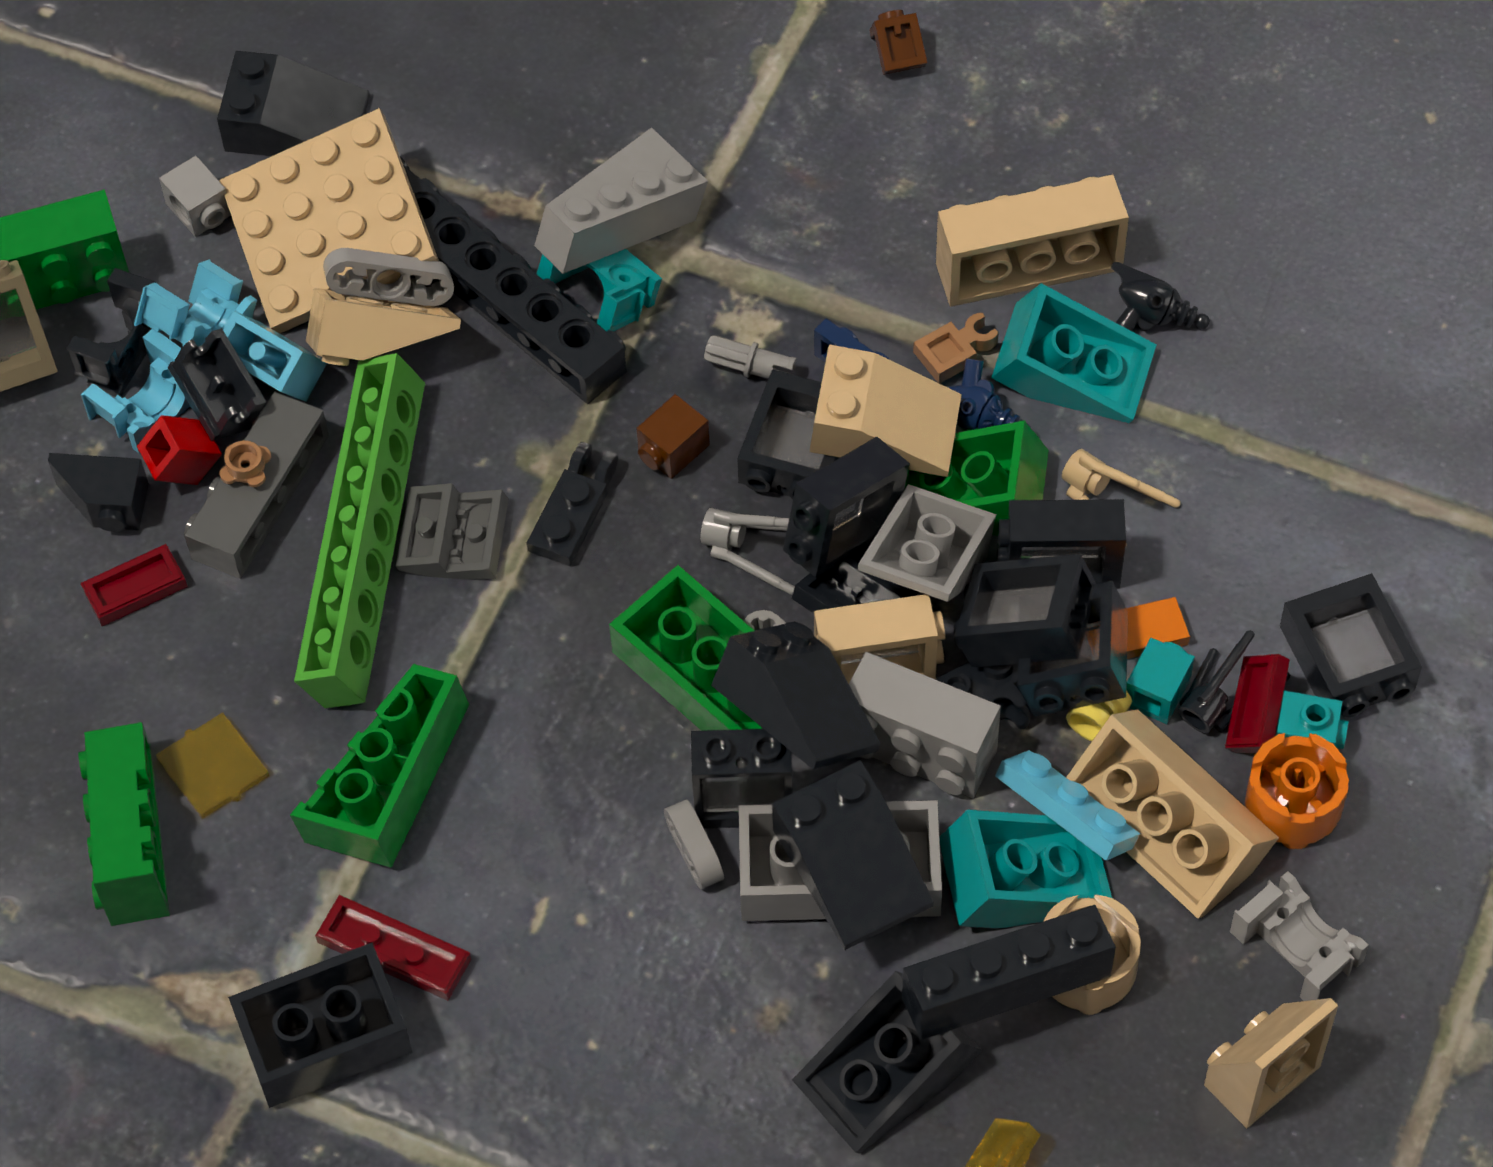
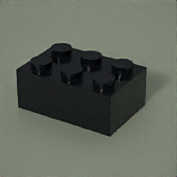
M373 943L228 997L269 1108L413 1053L406 1026Z

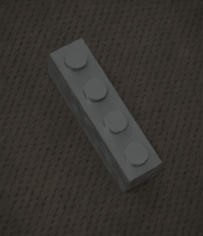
M274 392L257 419L252 422V429L245 438L246 441L254 442L258 446H265L270 450L271 460L265 464L264 468L266 480L258 487H250L248 483L242 482L226 484L220 477H216L208 490L206 502L199 513H194L189 518L185 527L184 537L192 560L236 578H242L329 436L323 410ZM246 463L241 465V467L246 468L250 464Z

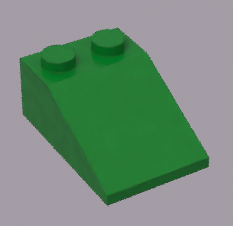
M1025 420L955 433L948 477L908 470L904 490L909 484L996 514L992 535L998 536L999 519H1008L1009 500H1043L1049 450Z

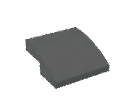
M453 483L410 487L396 561L397 569L401 572L428 577L496 579L509 501L504 491L499 489L459 493Z

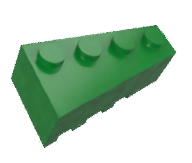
M416 664L411 666L375 710L377 717L363 733L358 731L347 744L349 751L333 770L328 768L316 782L318 789L306 803L300 802L290 814L304 843L392 868L469 707L468 700L457 675Z
M143 722L84 732L85 751L78 752L82 778L87 780L88 793L83 794V806L87 823H90L91 837H87V846L93 869L92 894L96 910H105L111 926L170 916L151 745Z

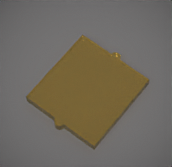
M223 712L194 731L191 729L186 730L183 738L156 754L157 760L202 819L231 800L234 802L239 801L242 793L269 777L267 769Z

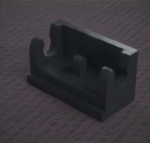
M222 328L211 331L205 338V342L199 347L193 339L189 340L181 348L175 361L170 362L168 365L169 371L211 441L250 430L252 422L257 419L267 403Z

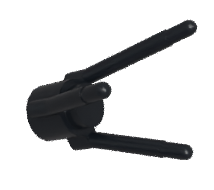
M1252 630L1246 631L1211 681L1205 683L1218 656L1217 649H1210L1188 692L1179 701L1181 705L1178 709L1180 716L1195 730L1201 733H1209L1214 727L1219 732H1223L1230 723L1233 707L1227 710L1228 696L1219 687L1254 638L1255 634ZM1289 672L1287 673L1286 681L1290 679L1291 675Z

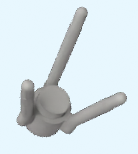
M709 508L702 523L700 539L702 544L712 546L710 556L726 560L768 584L793 595L795 586L730 551L732 547H741L745 538L746 528L787 531L789 518L736 514Z

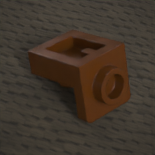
M892 10L878 15L879 20L873 22L869 31L871 39L876 40L883 75L925 67L927 58L917 14L904 15L903 10Z

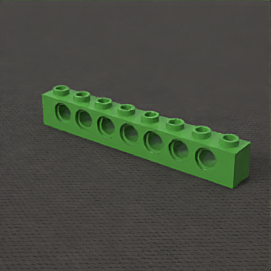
M398 353L359 360L357 364L294 679L296 684L324 708L360 704L366 701L425 382Z

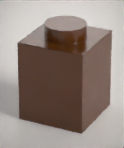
M676 394L636 428L639 457L650 469H659L670 479L675 477L710 445L708 419Z

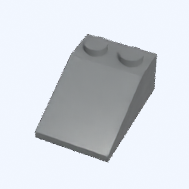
M908 484L860 560L858 570L949 602L970 583L974 565L986 561L996 514Z

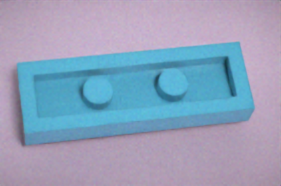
M1028 750L1002 760L995 777L1107 861L1133 849L1140 833L1128 825L1120 813L1104 807L1091 797L1084 786L1067 779L1051 767V763L1044 756Z

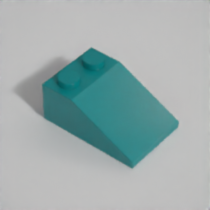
M1040 283L1016 302L991 378L1031 399L1130 423L1134 420L1157 344Z
M966 810L939 836L940 849L959 926L1007 928L1043 922L1048 912L1066 898L1077 895L1078 899L1094 898V895L1112 898L1102 857L1047 815Z

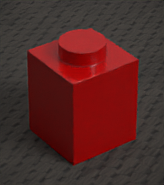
M161 415L137 445L154 480L198 485L222 455L216 442L211 441L199 420Z

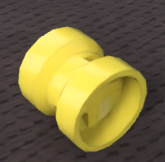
M1126 691V698L1070 709L1066 719L1076 733L1089 741H1093L1112 714L1128 711L1132 704V699Z

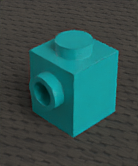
M1284 690L1275 736L1286 733L1285 737L1302 736L1308 738L1309 733L1317 734L1333 743L1337 749L1343 750L1349 721L1340 720L1342 701Z

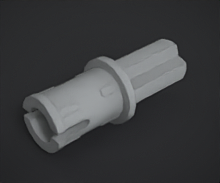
M716 335L709 338L704 353L706 361L742 371L746 378H749L752 374L768 379L772 369L777 370L775 368L776 365L795 370L797 361L796 357H788L758 348L759 344L753 342L752 346Z

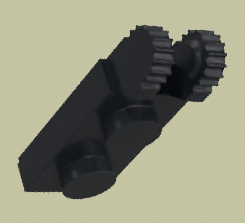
M585 442L578 444L571 456L568 470L564 469L526 542L528 552L568 566L572 565L608 494L607 487L619 460L617 453L607 451L597 466L595 477L592 479L583 476L586 466L591 459L592 446Z

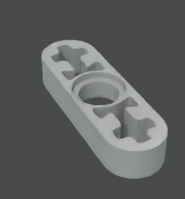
M339 248L329 253L323 263L327 285L338 294L424 306H438L448 301L454 292L450 270L441 261H420L416 257L353 248ZM345 267H352V269L346 271L345 275H338V273H342L345 270ZM387 270H395L401 274L400 278L391 284H382L377 281L378 276ZM433 279H439V281L432 284V287H425V285H430Z

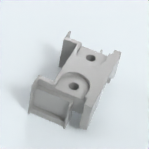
M1289 871L1281 876L1279 887L1269 880L1267 886L1239 911L1235 910L1230 933L1243 945L1258 933L1305 977L1300 998L1303 1001L1318 1000L1320 991L1342 971L1349 976L1352 965L1358 967L1364 962L1369 945L1361 937L1350 934L1344 928L1336 930L1327 925L1317 915L1311 905L1310 897L1302 890L1297 879Z

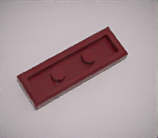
M341 895L337 897L315 935L317 943L341 954L373 943L384 973L447 1001L450 999L472 960L470 952Z

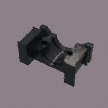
M117 268L113 270L107 283L114 306L123 310L122 315L125 325L129 329L128 335L124 339L112 343H96L74 335L66 348L70 353L75 368L74 374L87 378L88 381L86 383L88 387L94 383L111 396L116 397L119 395L121 397L147 354L143 336L152 328L144 323L134 326L143 287L155 281Z

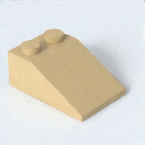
M314 288L306 342L315 351L316 355L322 356V362L348 366L350 359L365 360L460 329L461 319L446 307L424 306L344 295L332 290Z
M829 345L809 452L842 457L871 439L878 437L910 463L909 470L948 477L962 394L879 354Z
M1331 998L1284 1003L1270 1015L1266 1011L1259 1013L1244 1029L1245 1036L1233 1046L1229 1042L1223 1043L1210 1055L1207 1060L1209 1066L1204 1084L1205 1087L1247 1129L1320 1068L1338 1005Z

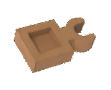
M976 313L967 319L965 327L960 330L952 322H949L913 343V353L940 384L963 371L966 358L977 360L976 351H988L994 348L998 343L999 332L994 329L987 334L977 333V330L985 326V315L983 313Z

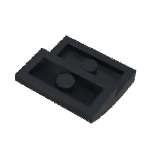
M868 546L816 578L809 573L795 585L791 599L814 613L816 610L916 596L919 592L859 571V562L869 548Z

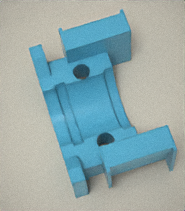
M208 259L198 264L188 300L193 304L190 309V304L154 282L143 287L134 326L144 323L157 332L164 331L170 335V340L175 338L183 346L193 339L199 347L205 342V338L211 331L224 329L233 311L252 318L257 299L250 295L238 304L243 280H239Z
M153 329L143 336L148 357L152 364H150L149 377L138 393L128 399L125 397L121 398L119 395L113 398L93 383L81 394L89 420L91 421L99 414L115 426L118 438H121L128 432L132 448L139 454L137 445L161 415L179 417L190 407L189 402L168 369V365L170 362L175 361L181 347Z

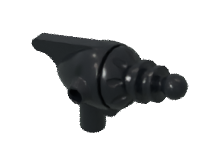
M1113 262L1111 264V269L1118 273L1122 283L1119 287V294L1127 306L1116 321L1117 324L1130 331L1133 330L1136 324L1141 329H1150L1157 324L1159 326L1166 325L1172 320L1176 321V326H1181L1184 322L1187 328H1190L1193 323L1199 329L1208 327L1210 323L1209 317L1203 313L1197 315L1198 307L1193 306L1190 308L1189 301L1180 302L1178 291L1169 283L1120 262Z

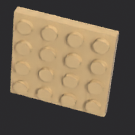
M380 108L219 180L226 189L224 196L269 326L278 333L285 332L309 321L314 288L331 290L326 282L323 263L326 256L336 249L353 248L416 257L420 261H439L386 117ZM345 267V270L342 273H338V275H345L346 271L352 269V267ZM387 270L378 276L377 281L382 284H391L396 282L401 274L395 270Z

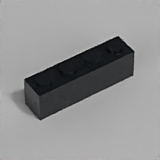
M1092 905L904 967L902 999L920 1040H924L1109 978L1112 974L1116 946L1096 905Z

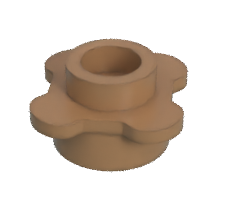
M246 440L229 445L225 450L224 456L226 465L219 473L221 480L226 484H233L234 482L248 483L250 487L262 485L266 480L264 474L265 464L271 460L270 450L265 446H258L254 442ZM246 463H249V464H250V465H249L248 467H246V468L241 467V465H243V464H246Z

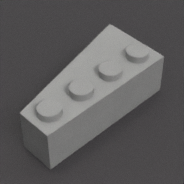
M651 127L545 206L534 246L562 274L696 221L708 180Z

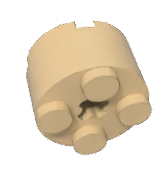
M1078 895L1066 898L1056 904L1044 919L1046 921L1096 905L1116 946L1111 977L1052 996L1063 1005L1088 1015L1099 1013L1102 1009L1118 1003L1128 994L1136 979L1141 952L1139 928L1132 913L1118 901L1102 895H1094V898L1078 899Z

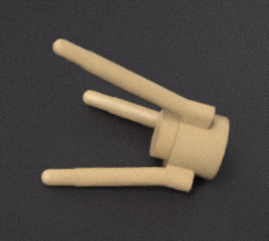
M1084 449L1077 450L1069 458L1062 472V479L1071 485L1066 495L1073 500H1090L1087 494L1099 495L1106 488L1110 479L1174 508L1180 506V500L1106 465Z

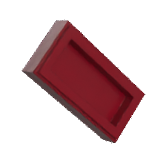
M167 544L80 583L101 626H105L188 587Z
M1280 654L1243 656L1225 744L1226 749L1235 753H1257L1263 743L1275 737L1290 659Z

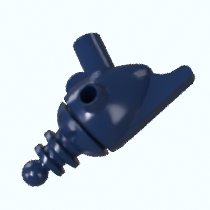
M966 358L962 385L948 387L962 394L957 425L968 430H975L1020 421L1019 415L1012 416V409L1007 408L1005 411L1003 410L1002 401L994 393L992 382L981 380L984 361Z

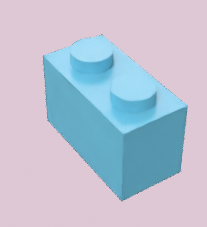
M233 311L223 331L247 371L278 391L306 402L327 363L322 362V358L263 323Z

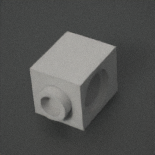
M196 155L159 178L166 205L195 237L208 229L219 226L224 219L231 216L224 196L226 194L225 187Z

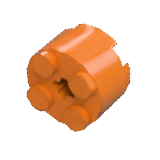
M1283 733L1263 743L1253 757L1245 797V807L1279 837L1276 842L1282 843L1288 849H1303L1308 844L1316 843L1329 835L1341 819L1349 787V778L1346 771L1347 763L1345 757L1333 743L1317 734L1309 733L1307 738L1302 736L1285 737L1286 733Z

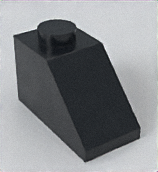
M49 453L48 462L56 485L93 527L109 532H120L123 529H140L149 484L141 459Z

